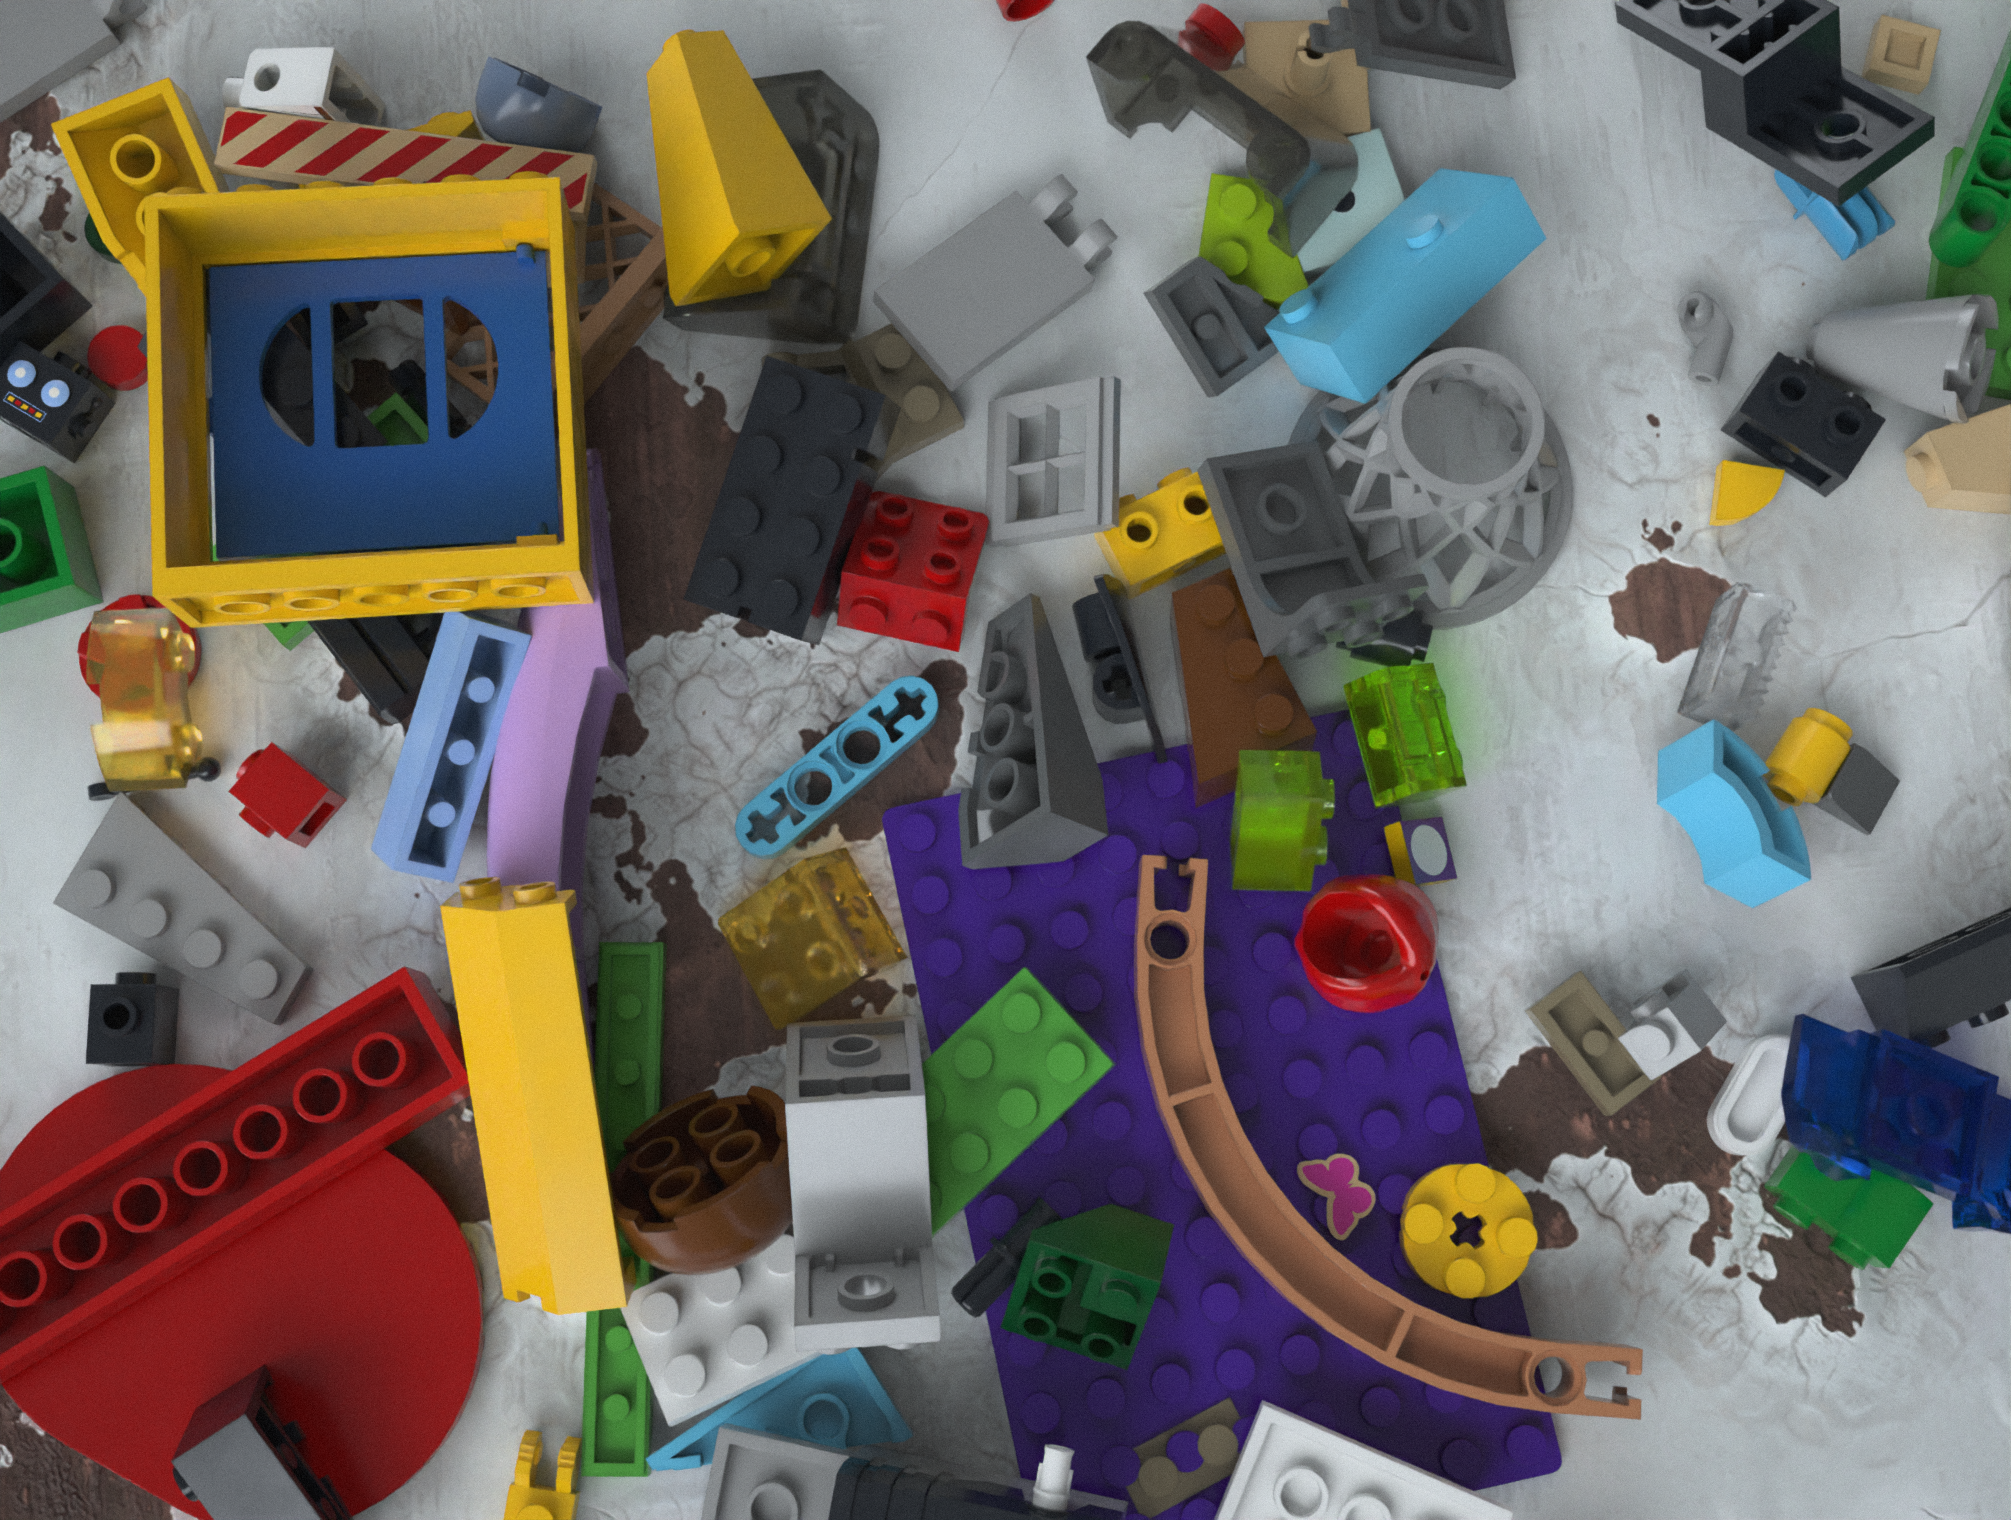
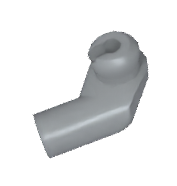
M1690 292L1678 304L1679 322L1696 348L1688 377L1700 385L1714 386L1719 383L1733 339V327L1716 301L1704 292Z

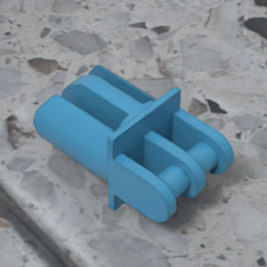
M1775 170L1774 176L1777 185L1797 209L1793 218L1796 220L1806 214L1842 261L1855 254L1857 249H1861L1874 241L1876 236L1886 233L1895 226V220L1868 186L1838 207L1780 171Z

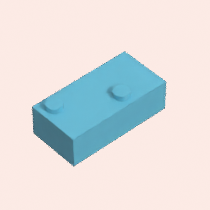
M1440 168L1307 289L1298 291L1288 297L1280 306V313L1264 329L1299 384L1366 404L1380 389L1394 379L1547 238L1513 177Z

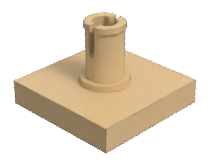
M1329 20L1244 22L1242 35L1245 40V45L1243 46L1247 145L1330 143L1363 132H1371L1368 72L1363 67L1357 66L1355 49H1345L1333 53H1318L1312 50L1309 25L1312 23L1329 25Z

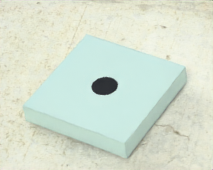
M1380 128L1266 161L1262 170L1265 180L1273 184L1305 278L1325 273L1405 200Z

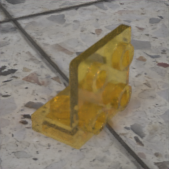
M846 847L803 859L718 919V925L772 1025L777 1030L787 1027V1023L796 1022L854 983L888 971L908 958Z

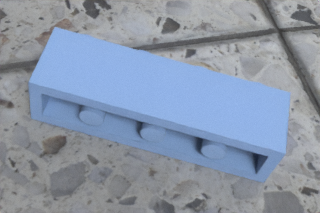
M472 611L444 613L371 846V850L391 870L454 883L495 754L497 739L509 698L532 635L520 630L508 621Z

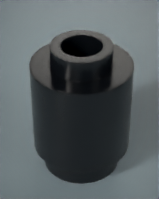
M1414 608L1406 616L1388 622L1382 627L1384 635L1376 641L1355 648H1347L1345 641L1336 643L1335 648L1351 651L1349 658L1408 672L1412 660L1424 663L1433 625L1421 623L1424 610Z

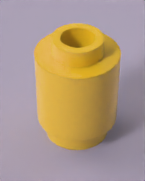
M1807 708L1802 717L1793 718L1765 761L1770 771L1763 774V776L1768 781L1767 786L1773 795L1793 806H1800L1803 801L1818 803L1851 750L1848 742L1853 736L1852 729L1840 718L1818 708Z

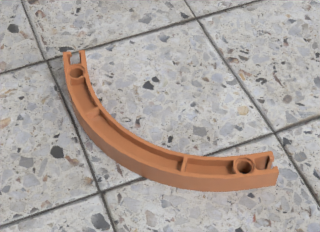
M1142 855L1138 871L1134 934V1001L1141 1053L1157 1111L1176 1157L1206 1210L1237 1251L1282 1297L1324 1330L1374 1360L1434 1387L1501 1406L1559 1414L1641 1420V1399L1627 1395V1387L1613 1386L1612 1399L1585 1395L1584 1391L1587 1382L1585 1365L1588 1362L1613 1361V1363L1627 1367L1626 1374L1641 1375L1643 1349L1626 1344L1539 1338L1497 1332L1453 1320L1412 1302L1370 1277L1334 1249L1297 1212L1267 1173L1245 1135L1223 1084L1213 1048L1204 993V926L1208 859L1190 858L1186 865L1179 864L1178 876L1191 878L1186 912L1173 909L1160 911L1155 907L1154 875H1157L1159 869H1167V857ZM1167 925L1177 928L1185 938L1186 948L1184 954L1177 959H1165L1156 954L1150 940L1153 930ZM1547 1357H1555L1562 1369L1561 1382L1554 1390L1541 1393L1535 1384V1369L1540 1361Z

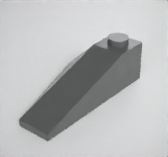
M1030 593L988 622L977 693L986 699L983 722L980 731L971 732L967 752L977 756L972 788L961 790L958 809L962 866L970 869L1063 862L1108 836L1102 776L1040 597Z

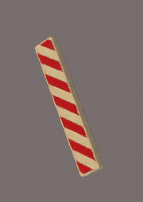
M234 107L225 108L214 161L215 167L221 174L303 185L315 181H332L340 183L345 187L373 186L375 181L383 178H402L413 184L423 183L424 181L426 183H439L445 177L460 174L471 175L479 178L481 181L509 179L515 173L533 171L543 173L548 177H560L571 219L583 222L588 220L598 165L594 155Z

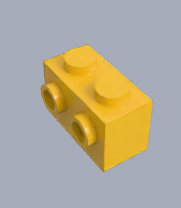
M1189 467L1167 475L1157 483L1159 490L1138 500L1134 494L1120 497L1119 527L1111 528L1109 531L1094 533V537L1115 578L1120 580L1126 587L1129 600L1227 554L1198 472L1192 473Z

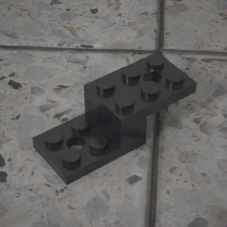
M1619 0L1615 3L1618 24L1701 71L1706 128L1838 207L1935 136L1934 116L1841 66L1839 6L1827 0ZM1852 134V135L1849 136V137H1845V138H1841V139H1832V138L1827 137V136H1829V135H1830V136H1834V137H1843V136H1847V135Z

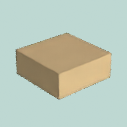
M1881 15L1872 29L1861 77L1875 84L1919 95L1929 83L1941 30Z

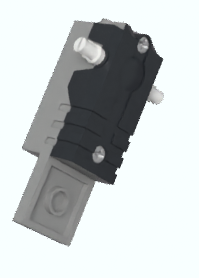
M725 1423L718 1430L701 1520H1125L1128 1502L1070 1489L1074 1471L1070 1469L1074 1450L1058 1445H1045L1043 1463H1039L1036 1481L871 1444H866L857 1452Z

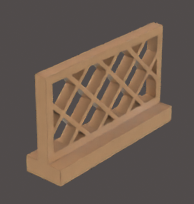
M595 182L591 200L602 207L603 224L587 227L586 243L604 240L606 262L585 266L584 282L608 278L609 291L599 303L579 307V320L582 322L580 324L584 404L671 300L663 227H660ZM613 215H615V216H616L617 218H619L621 221H616V222H614V216H613ZM641 233L650 239V242L637 257L617 260L615 237ZM467 310L470 326L468 331L463 336L450 330L446 333L448 377L489 406L498 378L497 352L488 330L473 313ZM553 311L548 312L549 327H554ZM485 339V364L461 368L451 361L465 343ZM551 351L554 434L556 439L559 436L555 351ZM487 378L488 387L479 380Z

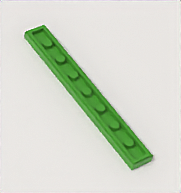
M599 942L594 1079L609 1173L614 1172L622 1158L628 1153L622 1142L641 1124L662 1111L667 944L664 942ZM618 1231L622 1257L633 1256L637 1279L634 1290L656 1281L657 1267L647 1263L635 1254ZM620 1308L586 1312L581 1476L648 1477L651 1474V1467L646 1458L652 1454L654 1390Z

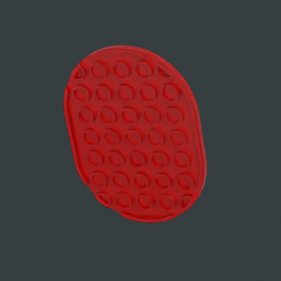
M196 1064L148 1066L101 1080L74 1094L54 1108L30 1130L1 1168L0 1212L233 1070ZM386 1147L2 1383V1386L23 1413L42 1430L63 1444L178 1510L199 1520H214L199 1499L195 1502L191 1501L179 1489L173 1476L174 1465L171 1461L195 1409L265 1364L275 1382L264 1389L265 1394L283 1425L285 1426L296 1419L307 1437L295 1446L319 1479L327 1474L329 1475L352 1516H355L381 1502L417 1475L445 1444L459 1422L471 1397L479 1373L485 1335H483L484 1314L482 1297L484 1287L480 1266L473 1245L469 1243L459 1220L449 1207L451 1204L447 1198L413 1164Z

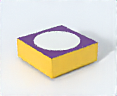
M1442 817L1399 821L1384 827L1396 878L1407 881L1416 887L1441 884L1458 879Z

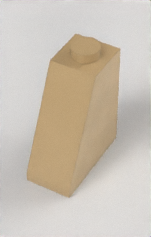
M2011 404L1968 418L1969 422L1966 424L1953 423L1929 431L1904 451L1907 458L1906 472L1913 488L1922 493L1928 508L2011 515Z

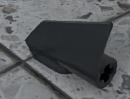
M1095 575L1094 582L1098 593L1083 597L1072 605L1084 660L1090 663H1100L1093 675V705L1097 713L1104 720L1114 724H1128L1145 720L1151 747L1158 764L1168 762L1126 587L1120 580L1111 575ZM1125 679L1126 688L1132 686L1129 699L1116 700V692L1109 693L1113 680Z

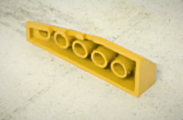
M169 77L51 123L103 243L113 256L122 263L145 297L144 196L167 195L169 190L179 187L197 188L207 193L230 192L223 174L214 165L215 155L189 96Z

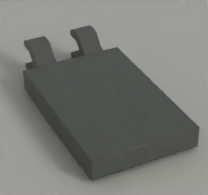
M1348 0L1349 8L1332 7L1328 10L1329 25L1320 23L1309 25L1313 51L1333 53L1345 49H1355L1357 66L1499 90L1516 79L1504 0Z

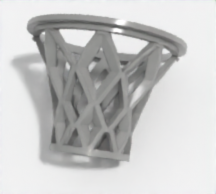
M1475 347L1426 348L1367 402L1370 403L1378 400L1376 405L1367 410L1352 424L1345 415V412L1365 405V403L1320 390L1300 415L1288 445L1315 441L1322 427H1324L1337 440L1323 454L1332 479L1346 460L1364 465L1352 496L1337 495L1345 516L1349 518L1348 525L1362 562L1375 582L1390 580L1413 566L1417 574H1425L1429 589L1425 593L1431 601L1415 600L1412 602L1414 608L1424 610L1421 623L1433 625V630H1448L1484 621L1518 602L1545 575L1564 542L1569 526L1573 494L1571 468L1567 451L1555 424L1543 408L1542 401L1534 384L1517 365L1497 353ZM1445 382H1461L1484 391L1488 394L1482 403L1484 407L1488 408L1495 399L1516 421L1518 434L1511 442L1510 448L1512 452L1520 451L1517 464L1502 476L1477 484L1456 483L1436 476L1421 465L1407 445L1402 426V412L1406 397L1421 385L1426 384L1431 385L1432 394H1438L1441 392ZM1378 423L1367 446L1355 442L1367 430ZM1378 473L1390 475L1391 501L1365 507ZM1414 485H1419L1421 491L1416 492ZM1549 491V504L1544 522L1541 494ZM1497 504H1500L1488 539H1486L1477 525ZM1516 505L1523 506L1522 543L1506 538ZM1439 511L1447 524L1419 548L1416 518ZM1398 518L1401 548L1367 562L1370 525ZM1459 535L1472 552L1451 583H1449L1434 556ZM1494 556L1511 566L1517 567L1495 585L1471 595L1481 582Z

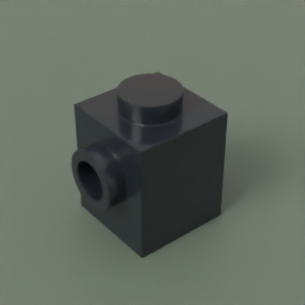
M145 972L115 973V984H90L86 1064L109 1067L175 1064L179 989L156 984L157 974Z

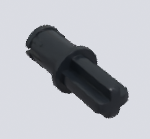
M1039 1196L1035 1203L999 1240L994 1236L989 1240L993 1246L952 1288L951 1294L954 1300L974 1318L981 1316L1016 1280L1032 1230L1063 1219Z

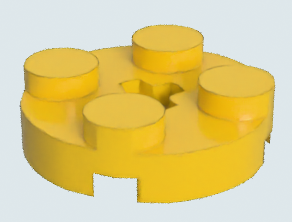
M1477 1163L1437 1167L1418 1179L1405 1196L1402 1206L1404 1210L1400 1219V1248L1411 1270L1431 1288L1463 1299L1487 1297L1496 1294L1517 1280L1526 1268L1529 1257L1536 1248L1538 1242L1537 1231L1533 1225V1214L1526 1197L1507 1176L1487 1166ZM1459 1212L1466 1218L1478 1216L1483 1226L1478 1230L1481 1240L1475 1247H1472L1467 1242L1456 1246L1450 1238L1457 1229L1452 1218Z

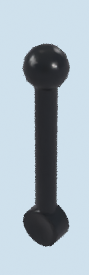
M204 757L197 762L196 766L114 783L102 782L89 785L87 787L88 796L91 801H102L116 797L120 791L128 793L195 778L210 782L219 777L221 766L215 758Z

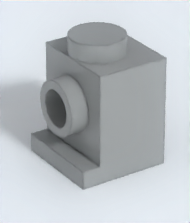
M1684 969L1633 1003L1634 1007L1629 1012L1636 1020L1618 1039L1650 1081L1700 1052L1727 1021L1688 970Z

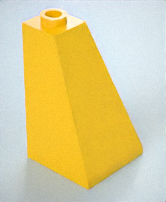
M691 29L682 30L666 40L662 47L663 52L646 73L669 293L675 306L768 290L832 220L724 30L695 32Z

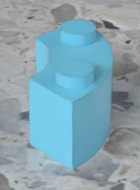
M1713 719L1658 751L1657 804L1673 815L1691 837L1701 859L1704 883L1754 908L1811 880L1808 849L1793 807L1790 806L1782 811L1773 793L1761 777V775L1769 772L1770 769L1738 735Z

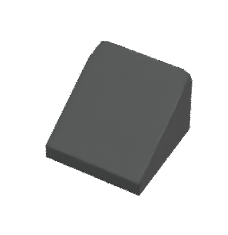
M1853 743L1850 745L1851 750L1819 802L1812 804L1868 836L1872 833L1900 780L1865 748Z

